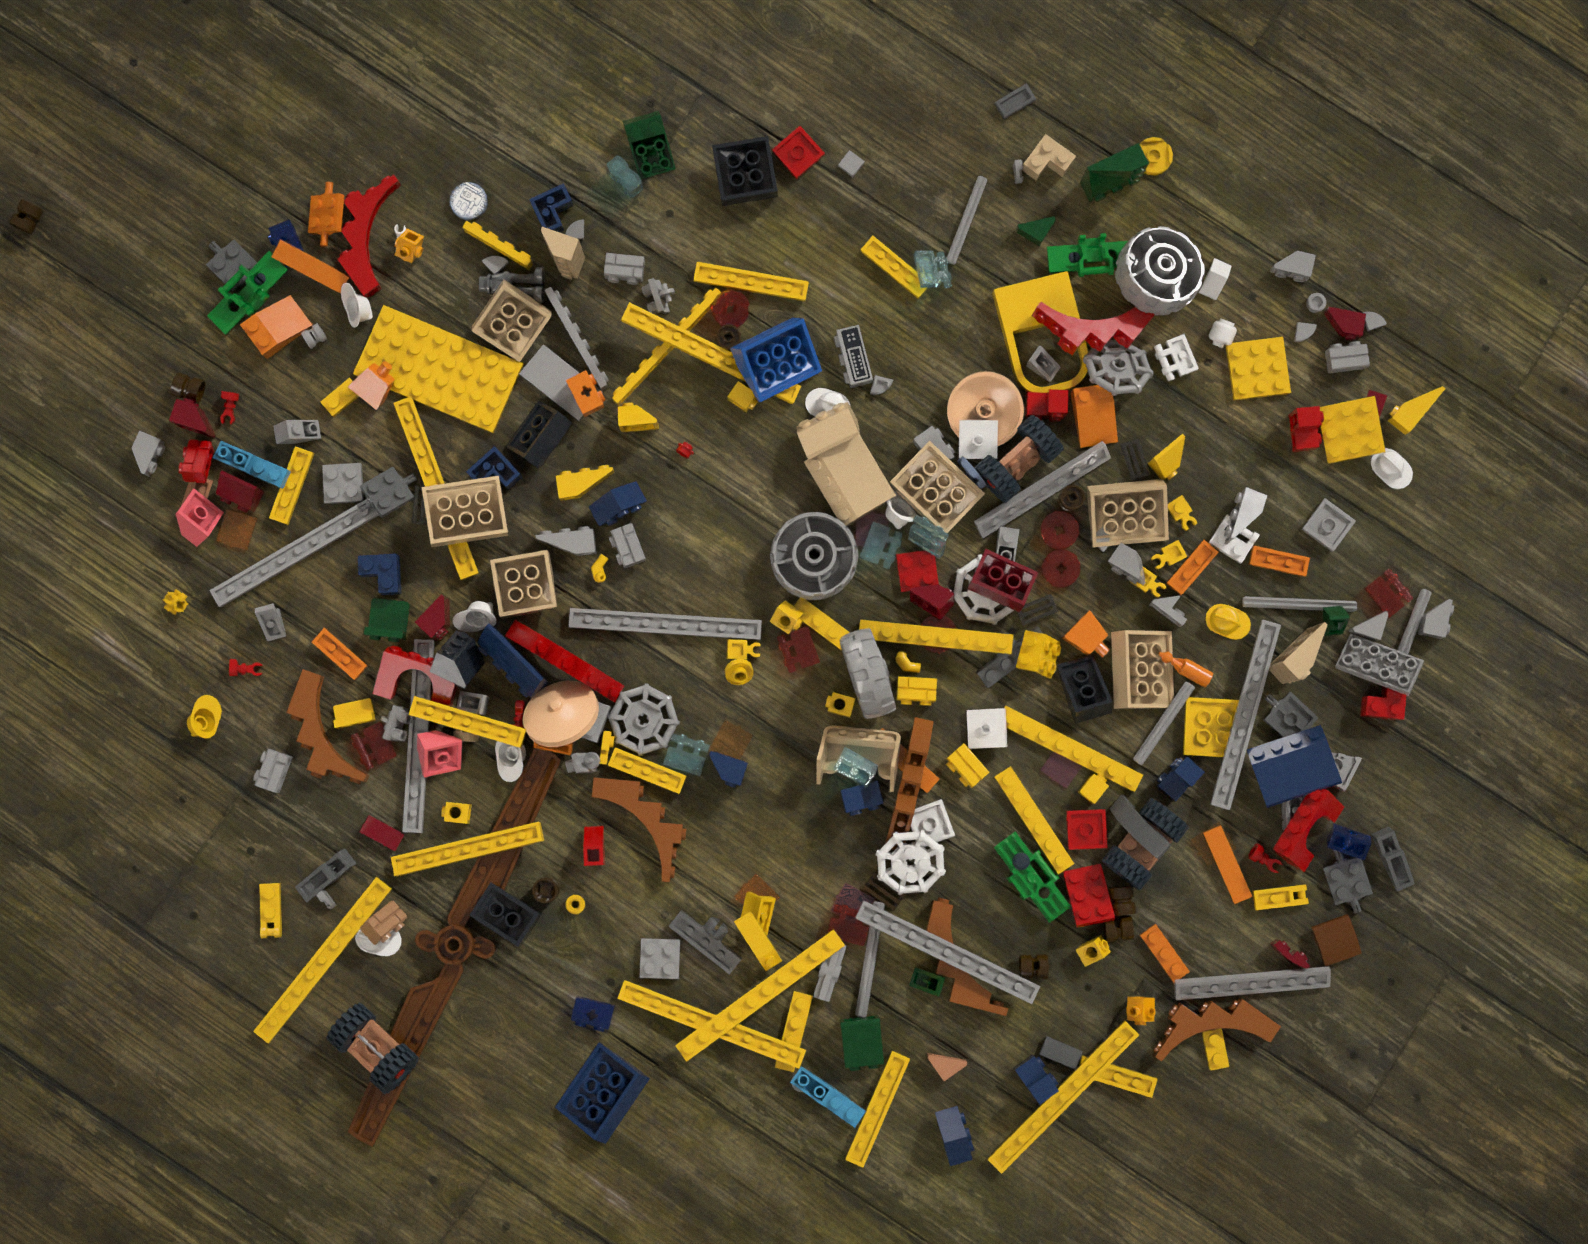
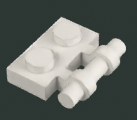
M1185 334L1167 340L1166 345L1168 349L1163 350L1161 344L1154 346L1156 359L1160 361L1163 368L1161 371L1166 376L1168 382L1175 379L1173 371L1177 370L1181 377L1199 369ZM1170 354L1174 362L1171 366L1166 358Z

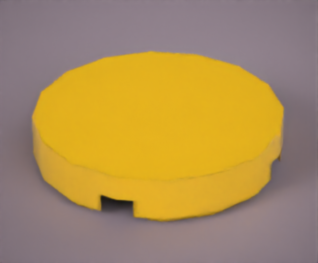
M1156 137L1147 138L1140 143L1149 162L1144 173L1155 176L1165 172L1173 159L1170 145L1164 142L1163 139Z

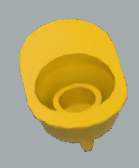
M1217 604L1212 606L1206 613V624L1216 634L1237 640L1245 637L1250 631V619L1246 613L1225 604Z
M203 695L195 702L192 713L187 719V727L191 732V736H199L206 739L215 735L222 710L218 700L213 696Z

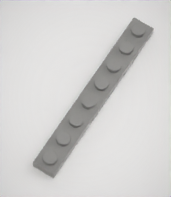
M1101 441L1013 496L1007 503H1002L975 520L974 523L981 537L985 538L1111 459L1106 444Z
M1329 967L1177 979L1175 980V999L1186 1000L1330 987L1331 970Z

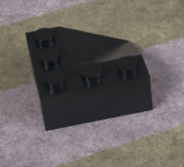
M768 136L712 145L722 206L778 197Z

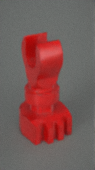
M221 391V398L227 400L224 403V407H226L224 413L220 417L221 423L224 424L225 417L229 415L231 418L230 425H233L235 423L233 408L235 409L236 407L234 401L239 400V394Z
M230 659L229 676L238 677V673H241V675L251 673L254 676H261L263 673H255L254 668L263 665L258 662L252 665H246V663L239 665L237 659Z
M516 700L515 702L516 717L513 720L515 724H512L524 728L523 714L525 702L523 700Z
M1257 843L1254 844L1248 854V858L1254 862L1259 860V863L1265 864L1269 871L1278 873L1273 869L1272 865L1275 862L1282 865L1281 861L1269 858L1268 854L1263 853V846Z

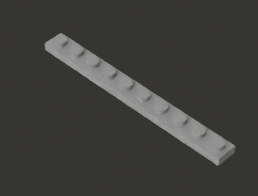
M357 505L209 591L221 608L379 516V514L372 507L360 512Z
M570 608L569 628L761 639L762 620Z
M1261 620L1210 802L1212 806L1226 810L1231 808L1281 628L1280 624Z
M414 639V652L419 653L424 658H434L435 641ZM412 669L410 708L414 696L431 701L432 681L426 673L417 669ZM413 716L412 722L409 724L402 832L423 833L426 777H423L419 760L417 734L429 732L430 721Z
M864 900L855 917L1030 1004L1033 1003L1040 988L1039 985Z

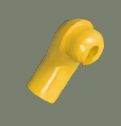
M600 554L591 567L593 579L600 583L606 579L603 566L609 560L603 554Z
M904 651L897 653L896 663L903 671L920 673L921 663L910 662L907 658V653Z

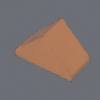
M927 1053V1058L943 1081H946L967 1066L965 1059Z

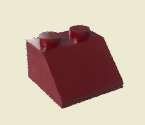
M183 398V400L176 399L169 421L180 428L215 438V433L199 405L187 398Z
M221 470L216 494L221 497L220 501L231 505L233 502L238 505L237 509L246 513L249 510L255 513L264 491Z
M442 594L415 621L428 636L436 641L444 639L449 633L447 630L450 628V600Z

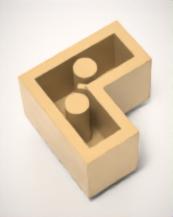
M1045 134L1024 162L1022 171L1037 181L1048 166L1063 177L1073 164L1076 155Z

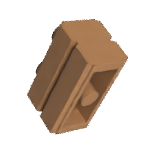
M390 901L366 920L360 927V930L365 936H368L373 945L380 941L385 943L392 936L390 934L392 931L397 933L405 926L403 922L407 919V915L402 909H399V906L394 901Z

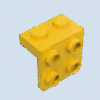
M1025 630L1016 668L1036 672L1051 679L1056 671L1057 656L1061 652L1060 642L1046 634Z

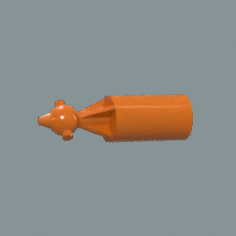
M1169 651L1158 653L1164 663H1171L1180 675L1204 688L1210 683L1213 672L1187 658H1173Z

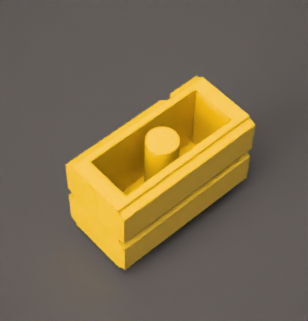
M898 676L896 700L901 701L900 704L912 705V701L920 702V705L931 706V702H936L937 679Z
M964 743L946 758L948 761L946 763L947 767L953 773L957 771L961 776L959 780L965 787L968 785L971 788L974 787L990 773Z

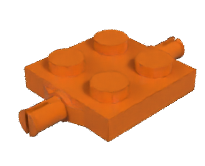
M325 182V193L311 196L308 233L312 235L320 234V246L328 247L329 235L341 232L344 195L341 193L332 194L333 182Z

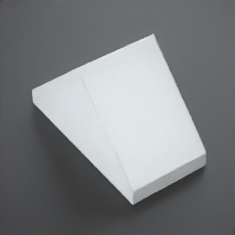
M1214 258L1199 293L1216 300L1228 279L1232 266Z

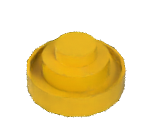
M735 659L729 662L725 668L726 679L734 685L748 683L753 677L751 663L745 659Z

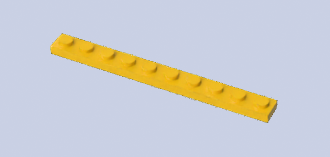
M629 302L621 318L622 322L746 382L735 363L732 352ZM796 384L774 396L793 404L801 386Z
M412 396L394 402L425 487L445 484ZM467 542L448 545L460 580L479 574Z
M378 877L374 879L255 1028L254 1033L268 1044L273 1040L359 932L360 927L371 917L391 892L392 888Z
M833 929L675 1045L686 1062L839 951L845 944Z
M624 980L617 998L695 1029L700 1028L716 1016ZM740 1024L720 1037L723 1040L799 1069L806 1050Z
M1124 1020L1057 1088L1059 1092L1044 1101L988 1157V1161L1002 1174L1139 1034Z

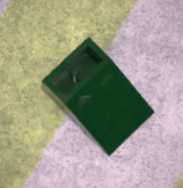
M659 111L622 121L639 179L676 169Z

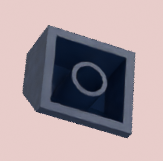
M710 751L709 755L721 779L725 780V785L734 788L737 785H741L748 762Z

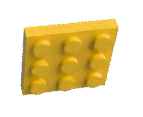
M1283 337L1225 345L1233 401L1291 393Z
M1375 396L1320 407V411H1323L1324 414L1321 430L1328 464L1386 453Z
M1189 697L1185 702L1183 755L1223 757L1239 700Z

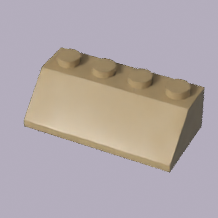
M542 227V235L559 272L562 273L561 276L567 279H572V277L578 279L585 259L579 239Z

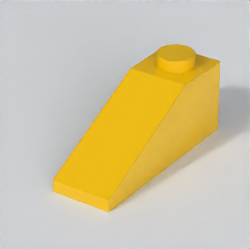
M1442 386L1405 402L1399 407L1396 405L1389 413L1391 417L1388 419V422L1404 435L1408 434L1446 388Z
M751 911L734 921L765 971L782 961Z

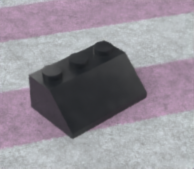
M538 400L508 442L506 448L529 464L540 469L546 463L552 451L557 447L564 434L568 432L572 422L557 410Z
M456 630L436 653L430 672L465 688L481 670L485 662L474 638Z

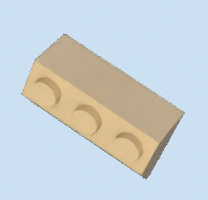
M848 402L838 403L833 409L827 412L822 411L815 418L804 420L797 426V434L808 459L860 435L858 420Z

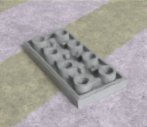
M542 345L519 374L576 420L580 421L583 418V414L566 382L567 379L579 374V372L545 345ZM587 389L584 390V395L589 397V391Z
M1350 633L1335 668L1409 696L1424 664V660Z

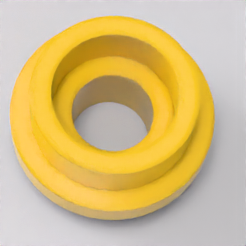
M572 895L566 900V909L571 914H579L585 908V901L579 895ZM573 901L579 902L578 908L572 906Z

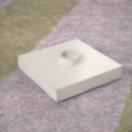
M959 420V458L964 456L966 459H984L987 455H991L997 459L998 420Z
M1005 708L967 710L969 749L1007 747Z
M942 799L915 809L910 826L912 832L924 830L925 834L935 842L955 836ZM922 841V843L920 844V845H922L923 847H927V846H928V845L925 844L923 841Z

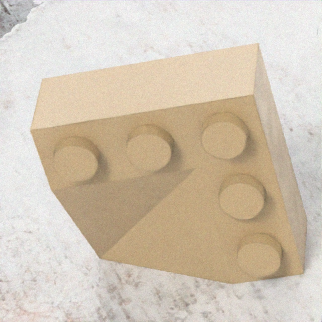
M503 279L472 325L471 331L520 362L550 319L552 311Z
M548 550L490 560L499 616L502 619L557 607L553 571Z

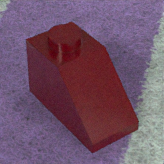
M1328 307L1324 311V315L1339 336L1345 337V340L1356 341V339L1358 340L1363 336L1366 313Z
M939 584L915 587L910 589V602L941 620L954 606V593Z

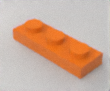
M1203 540L1166 584L1181 596L1218 554V551Z
M1252 546L1249 565L1306 577L1310 558Z
M323 628L312 641L317 648L354 680L368 667L366 663L326 628Z
M1153 924L1139 935L1173 983L1190 972L1156 924Z

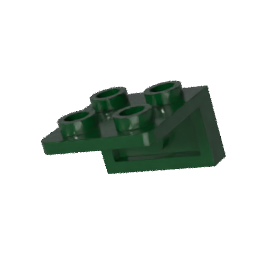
M372 599L368 627L364 628V635L369 636V640L380 641L381 638H388V642L399 643L400 640H406L410 604L405 601Z

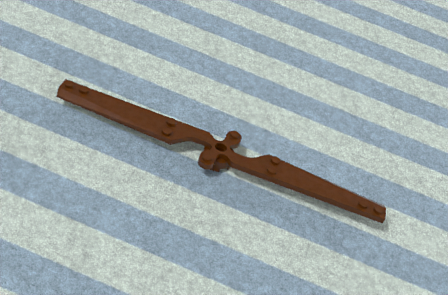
M537 748L533 750L491 833L535 822L561 762L559 757L547 750ZM524 846L478 857L448 915L449 926L441 929L437 934L430 930H422L417 933L415 937L416 945L426 952L435 951L438 959L444 962L445 965L435 980L410 989L390 1036L399 1045L401 1043L405 1044L418 1057L421 1056L464 972L462 962L466 961L472 953L483 959L490 958L495 954L496 945L492 940L484 936L473 938V935L465 926L470 918V913L490 882L504 890L506 889ZM452 939H456L459 942L457 950H452L449 946ZM411 1073L407 1075V1078L399 1086H396L393 1091L383 1094L370 1081L348 1132L356 1139L373 1147Z

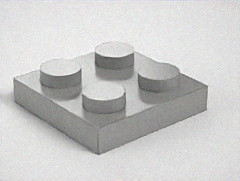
M361 463L322 465L325 504L364 501L363 491L360 489V485L363 484Z
M1324 498L1301 530L1333 552L1356 520Z
M641 938L640 978L679 979L680 939Z

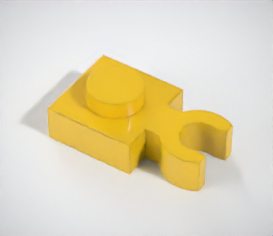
M1183 495L1168 504L1169 513L1175 522L1181 519V525L1185 531L1189 529L1186 525L1187 521H1191L1194 526L1197 524L1196 519L1189 516V513L1193 510Z
M1179 540L1160 549L1163 553L1162 555L1155 554L1150 559L1151 561L1156 558L1159 559L1160 565L1155 568L1160 569L1164 566L1165 562L1171 566L1186 558L1187 555Z
M1143 567L1146 583L1144 586L1138 582L1132 584L1145 593L1150 589L1152 595L1159 598L1161 595L1156 592V588L1161 587L1165 589V584L1156 583L1155 579L1157 576Z
M728 639L727 659H747V654L752 657H759L760 654H755L753 648L760 646V643H752L747 646V640Z
M603 731L600 764H607L609 747L613 748L614 736H611L610 731Z

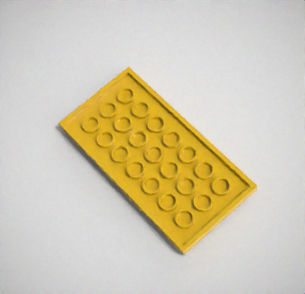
M383 305L353 374L358 377L373 363L380 366L383 361L388 362L392 366L389 375L395 379L390 389L391 391L407 398L412 396L414 401L494 434L524 364Z

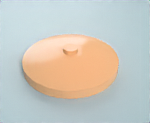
M988 371L973 373L963 378L952 390L947 405L948 421L958 437L959 420H998L997 446L1009 441L1016 434L1024 415L1023 400L1014 383L1001 374Z
M578 681L557 682L540 690L529 701L523 714V725L528 736L535 743L546 747L564 746L578 740L591 729L598 716L599 703L592 689L584 683Z

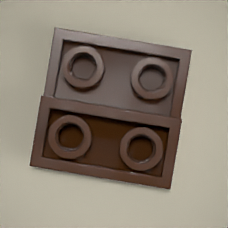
M1348 914L1311 927L1315 943L1319 947L1322 962L1325 966L1362 954Z

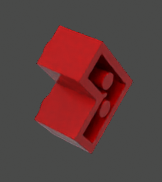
M1049 389L1047 393L1028 392L1026 394L1025 418L1035 415L1040 420L1049 419L1050 422H1060V419H1064L1068 413V390Z
M1320 406L1296 408L1289 414L1293 452L1316 450L1320 447L1322 438L1321 434L1318 433V427L1324 422L1323 411H1320Z
M1382 686L1381 697H1362L1360 716L1398 721L1404 720L1407 695Z

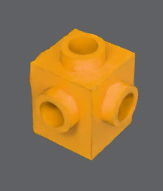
M406 229L395 242V256L410 263L416 258H420L424 249L422 247L424 236Z
M1127 997V1020L1135 1021V1025H1146V1022H1153L1155 998Z

